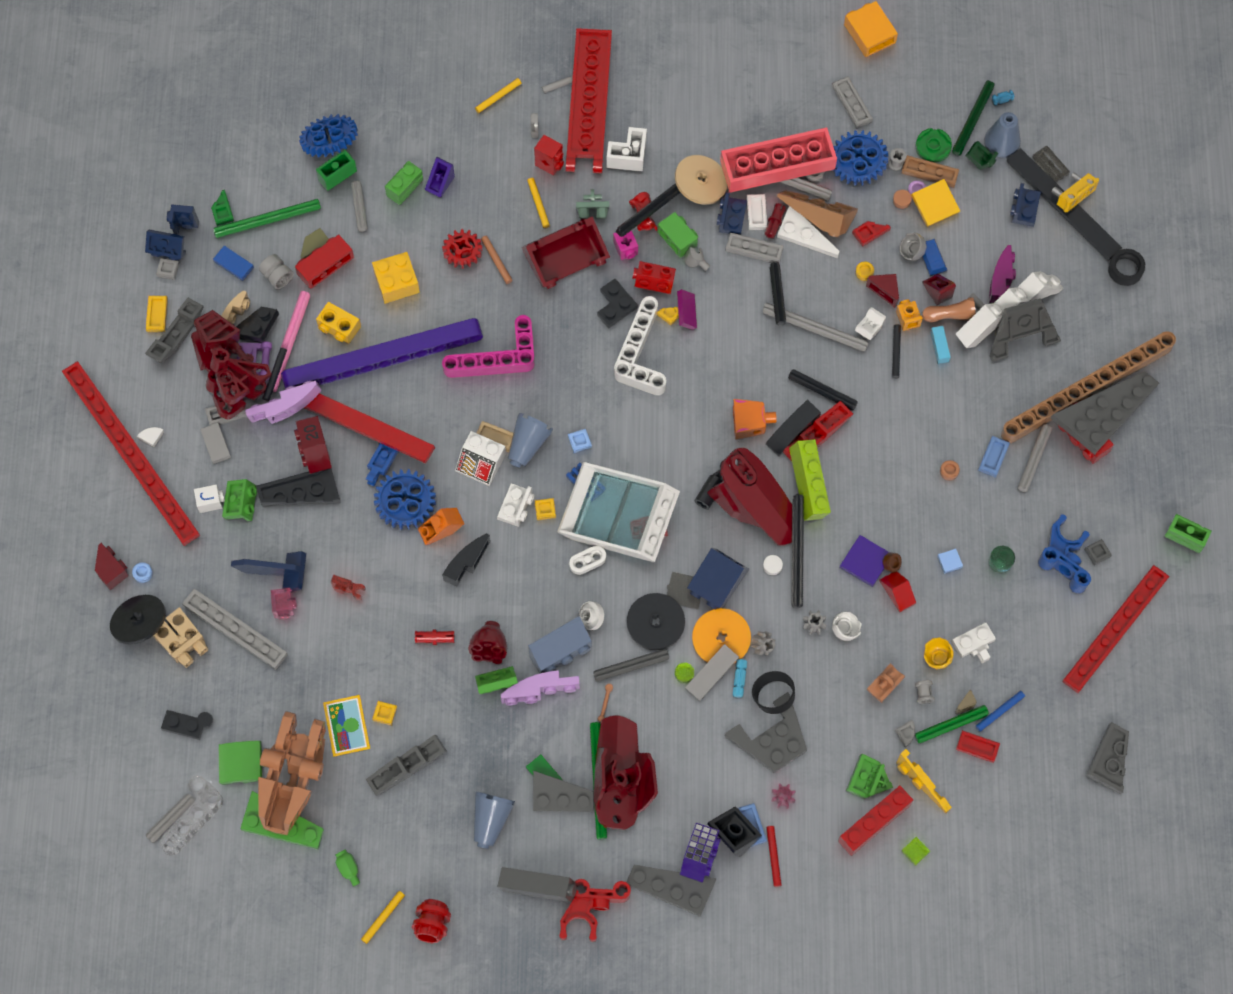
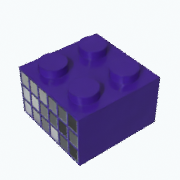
M699 823L695 824L684 855L680 875L700 882L704 881L705 876L709 877L721 841L720 838H717L719 830Z

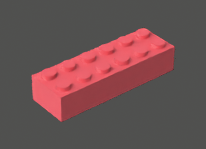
M827 127L722 150L720 156V163L729 193L834 170L837 162Z

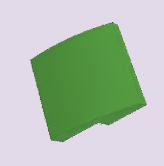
M262 741L219 744V783L226 785L237 782L250 783L258 781V777H262V766H260Z

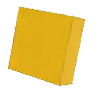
M554 498L534 500L537 520L556 518Z
M378 701L372 720L392 726L397 705Z

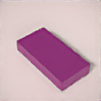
M681 289L677 291L679 325L694 330L697 328L695 294Z

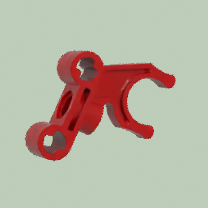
M577 879L575 881L576 886H583L586 892L579 894V891H576L573 901L561 918L560 939H567L566 928L571 921L582 919L588 922L591 927L589 940L595 942L597 940L596 930L598 922L590 911H608L610 903L627 902L631 895V888L627 882L619 881L615 883L613 890L590 888L588 881L585 879ZM620 888H624L627 891L623 896H619L616 893L620 891Z

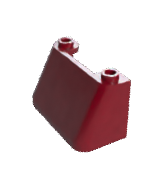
M593 216L521 247L542 288L546 287V289L556 286V282L559 279L590 265L596 264V267L607 263L606 259L610 258Z

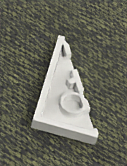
M790 206L788 207L777 237L838 258L840 251L804 216Z

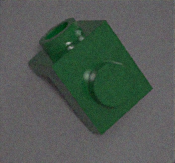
M976 141L965 156L982 170L992 167L999 153L997 151L991 153L979 141Z

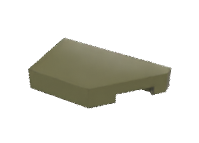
M321 228L305 237L300 256L301 259L307 258L313 250L322 247L329 238Z

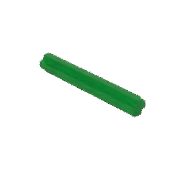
M985 705L972 709L915 734L916 741L918 743L928 741L986 717L989 711Z

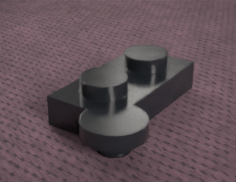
M167 710L161 730L200 740L202 729L212 725L213 717L208 712H202L198 717H193Z

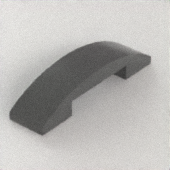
M188 297L178 309V315L159 340L155 339L145 354L160 363L167 360L186 339L194 327V320L199 318L204 306Z

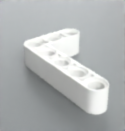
M648 296L642 300L614 366V377L618 382L653 395H662L666 391V377L664 374L637 365L658 312V301L656 298ZM647 306H652L653 309H650V310H649V309H646L645 307H647ZM640 322H646L647 324H646V325H640L639 323H640ZM635 337H637V338H639L640 340H639V341H633L632 339L635 338ZM628 353H630V354H633L634 356L629 358V357H626L625 355L628 354ZM624 369V370H626L627 372L624 373V374H622V373H619L618 371ZM637 376H643L644 379H643V380H638V379H636V377H637ZM655 382H660V383H662V385H661V386H655L654 383H655Z

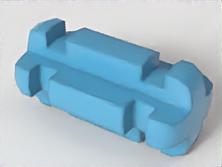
M1009 90V92L1004 91L998 93L997 96L994 94L992 101L994 105H997V103L1002 104L1008 102L1009 99L1014 100L1015 96L1012 90Z

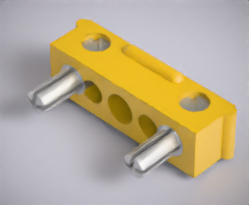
M1073 172L1071 178L1077 181L1064 192L1056 187L1052 189V193L1059 197L1057 205L1064 209V212L1070 211L1096 190L1099 178H1095L1089 173L1082 178Z

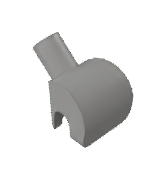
M690 247L685 253L684 262L687 266L697 267L699 265L705 271L710 267L704 260L701 248L696 253L695 248Z

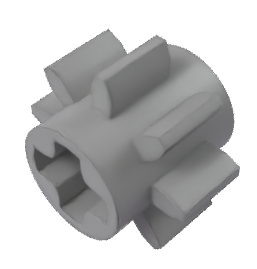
M810 610L809 617H803V621L807 622L804 624L803 629H808L810 631L809 635L813 632H817L820 635L821 628L826 629L827 626L825 623H822L826 620V616L822 617L819 610L817 613H813ZM814 620V622H818V625H816L815 623H811V621Z
M758 631V634L752 637L751 647L755 648L756 654L768 656L769 652L774 650L776 640L771 638L772 633Z

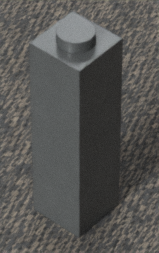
M506 867L501 868L497 885L503 892L572 902V898L576 895L577 891L576 882L570 877Z

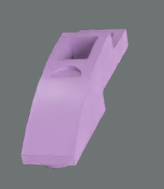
M307 381L297 387H287L284 391L280 392L281 399H272L269 403L253 405L245 410L246 415L252 423L266 418L271 424L282 421L307 406L321 392V387L316 381Z
M558 670L537 674L509 687L501 694L502 704L506 703L508 706L516 705L517 702L534 704L541 700L542 692L547 695L555 694L556 691L572 693L580 689L579 676L559 678Z

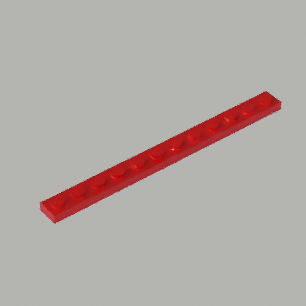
M77 361L62 370L63 375L183 546L198 538L200 534L79 362Z

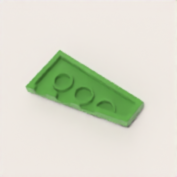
M254 791L251 792L240 828L241 831L318 850L324 833L323 828L300 816L288 835L265 830L259 818L258 794Z

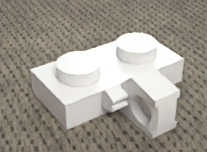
M984 623L952 639V644L961 658L969 654L977 655L983 664L991 658L987 651L989 649L988 644L994 642L996 638L988 624Z

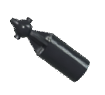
M722 462L719 465L720 469L714 474L709 475L694 500L703 509L709 510L714 502L707 492L724 481L720 473Z

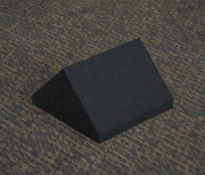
M736 806L707 823L709 827L719 830L718 837L738 857H741L762 836Z

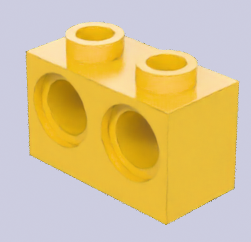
M327 302L316 318L318 329L323 333L334 335V338L339 342L344 341L350 344L361 328L359 318L330 302ZM328 318H333V319H334V320L331 321V322H327V321H326ZM343 327H350L346 331L341 330Z

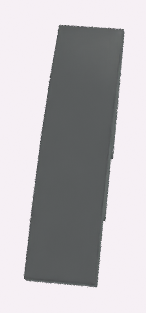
M433 735L421 745L414 746L401 757L397 756L369 776L366 781L374 794L378 796L423 769L446 753L447 750L438 736Z

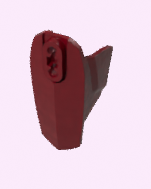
M746 448L734 449L721 465L720 473L724 481L712 487L707 492L708 495L731 517L740 522L762 528L778 546L792 543V503L767 467L755 454Z
M613 715L602 719L600 724L595 764L594 804L596 815L601 825L605 828L626 830L635 824L638 813L644 811L658 794L656 769L651 753H639L637 724L626 717ZM614 816L617 819L618 823H615L613 821Z

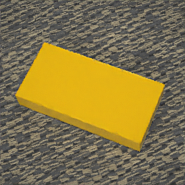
M148 296L146 332H165L167 296Z

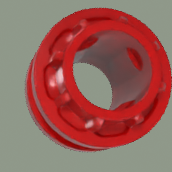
M435 899L424 900L416 908L415 914L419 919L413 921L412 929L417 939L426 943H438L447 935L448 928L444 924L450 922L451 913L448 906L442 901Z

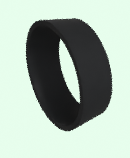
M780 671L767 672L754 682L752 697L759 708L766 713L779 714L785 712L792 706L795 700L794 682L786 673ZM780 681L791 687L792 695L784 704L778 707H765L759 704V692L766 684Z

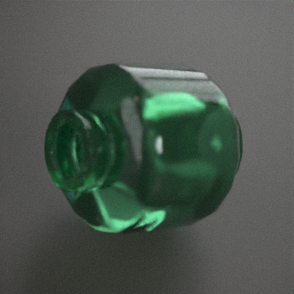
M997 546L989 556V566L997 573H1006L1010 571L1015 563V553L1008 546Z

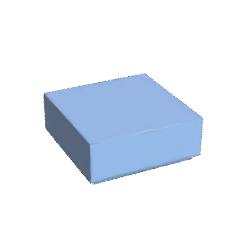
M586 429L568 434L573 453L592 448Z
M956 549L938 554L937 556L944 574L963 567Z

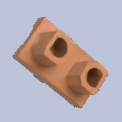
M890 663L867 688V691L882 703L905 678V675L897 671Z

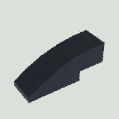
M807 399L775 431L766 442V445L779 457L783 454L786 447L797 440L799 435L820 417L821 412Z
M486 533L465 546L448 564L442 574L443 581L457 587L466 571L473 574L491 542L490 535Z

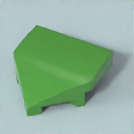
M861 754L846 791L865 799L891 789L893 785L889 782L884 764L865 754Z

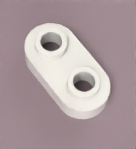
M600 546L588 548L571 557L569 562L570 570L577 575L593 570L605 563L606 552ZM595 555L600 556V559L595 560L593 559V557ZM581 563L583 566L577 568L576 564Z

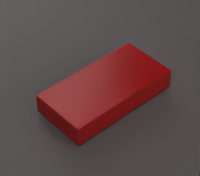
M962 730L956 750L994 763L1000 743Z

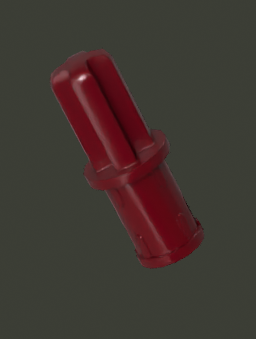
M780 203L774 205L772 215L768 218L769 223L765 231L767 238L773 239L778 227L782 224L781 219L786 207Z

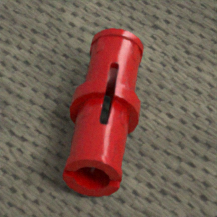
M437 629L432 631H415V643H433V645H437V643H455L454 631H437Z

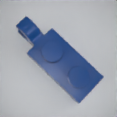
M379 444L367 465V468L371 470L366 477L368 485L374 487L378 481L379 474L386 475L399 451L384 444Z

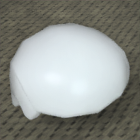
M841 612L834 617L832 630L840 640L851 641L861 634L862 623L851 612Z

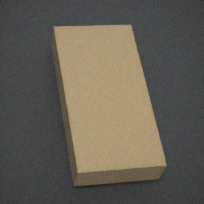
M482 421L477 434L504 445L506 452H509L513 432Z

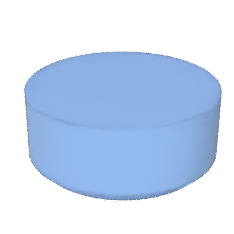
M141 562L133 567L132 574L137 582L145 583L152 578L153 571L149 564Z

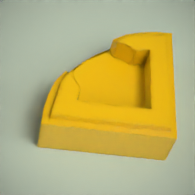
M678 307L662 308L657 312V315L672 326L679 318Z

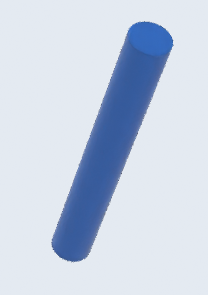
M1022 691L1016 693L975 726L976 729L981 732L1022 700L1025 694Z

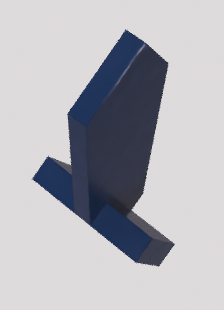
M303 551L287 553L286 563L251 559L231 561V567L246 574L284 576L282 590L285 592L302 590L307 553Z

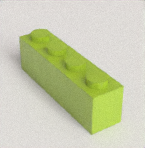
M815 439L797 441L789 450L799 495L804 496V521L823 519L831 513L816 441Z

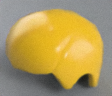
M941 637L932 638L925 644L924 659L931 668L936 670L945 669L952 663L954 652L948 640Z

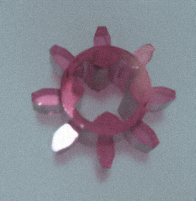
M779 784L778 790H772V793L776 796L771 801L777 802V808L785 806L788 809L789 802L795 803V799L791 796L795 795L796 791L789 789L790 784L786 787H782ZM781 793L787 795L786 800H784L783 797H780Z

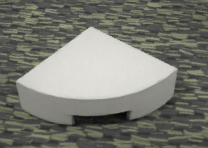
M157 427L147 428L140 432L137 437L141 441L155 447L164 430Z

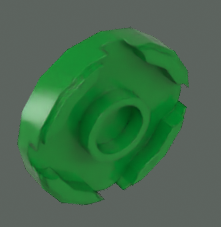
M928 128L918 135L915 144L916 152L923 160L934 163L941 162L950 155L952 148L951 138L941 129Z

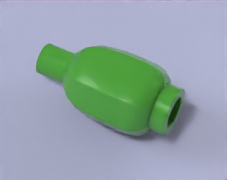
M346 849L335 854L337 858L335 863L341 875L345 879H350L353 887L360 884L357 877L358 865L353 855L348 853Z

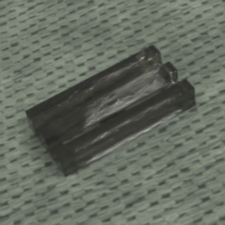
M1045 146L1032 156L1034 161L1056 183L1059 179H1063L1064 176L1070 173L1048 146ZM1044 152L1050 157L1051 160H1049V159L1046 157V155L1044 154ZM1054 163L1062 171V173H1060V171L1054 166Z

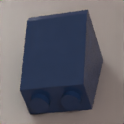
M711 548L687 588L691 590L690 594L697 599L701 597L706 599V604L716 610L717 607L723 608L749 571V568L720 550Z

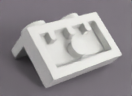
M511 483L497 520L519 527L521 521L524 522L527 517L528 511L526 509L528 504L531 505L534 500L535 494H533L532 487L528 486L526 489Z

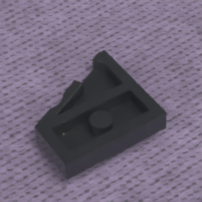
M262 306L236 326L240 329L239 338L263 343L279 316L278 310Z

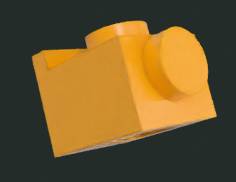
M909 299L901 301L897 305L896 314L902 330L920 327L923 318L919 313L916 302H910Z

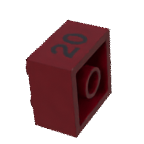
M318 416L296 421L297 429L294 430L296 440L301 441L297 445L300 455L304 454V456H301L303 466H308L310 474L332 468Z

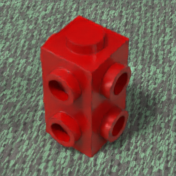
M640 261L638 268H634L632 279H636L634 287L671 294L676 268Z

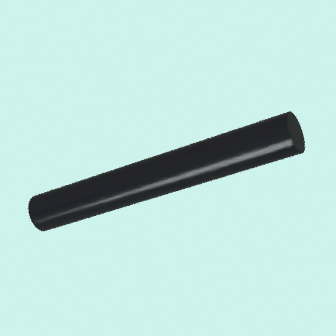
M895 324L893 328L892 378L895 379L900 377L901 325Z
M280 348L271 377L262 398L265 401H270L287 353L285 348Z

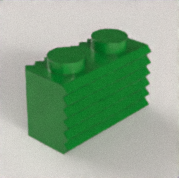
M343 150V152L337 154V156H334V158H331V160H328L319 168H316L319 182L329 191L357 172L355 160L346 150Z

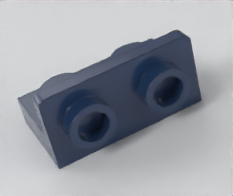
M1024 183L1020 184L1019 189H1015L1013 199L1016 200V204H1012L1010 215L1013 216L1012 223L1034 227L1041 192L1025 189Z
M726 192L725 198H721L720 209L723 210L722 214H718L716 225H720V233L741 235L747 200L730 198V193Z
M171 204V209L167 211L166 219L174 234L179 235L180 227L185 229L199 227V219L193 206Z
M149 229L146 231L145 253H150L155 257L166 256L171 260L182 259L186 254V250H184L185 236Z

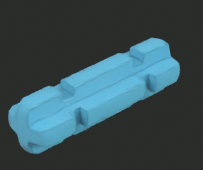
M738 659L733 696L742 698L747 660Z

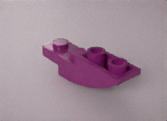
M1007 245L996 264L990 284L989 303H995L1009 289L1012 280L1016 278V269H1013L1012 263L1015 262V252H1012L1011 245Z

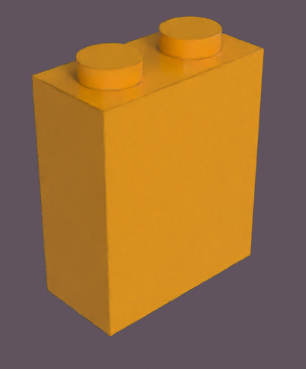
M877 1L871 4L867 3L862 8L856 11L852 10L845 15L844 26L865 57L896 43L898 33Z

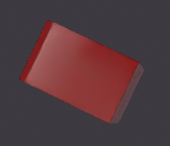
M892 572L879 580L899 613L916 604L909 580L899 572Z

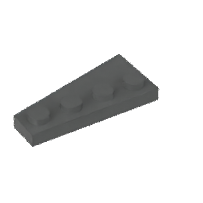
M640 865L633 866L627 879L630 887L701 917L716 882V878L705 877L704 881L700 882L682 876L680 872Z

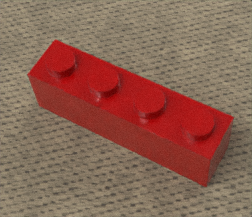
M899 785L839 837L838 842L850 856H853L908 809L914 800Z

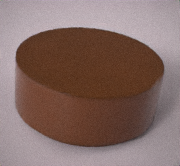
M889 552L884 556L883 567L886 571L897 572L902 564L901 556L898 553Z

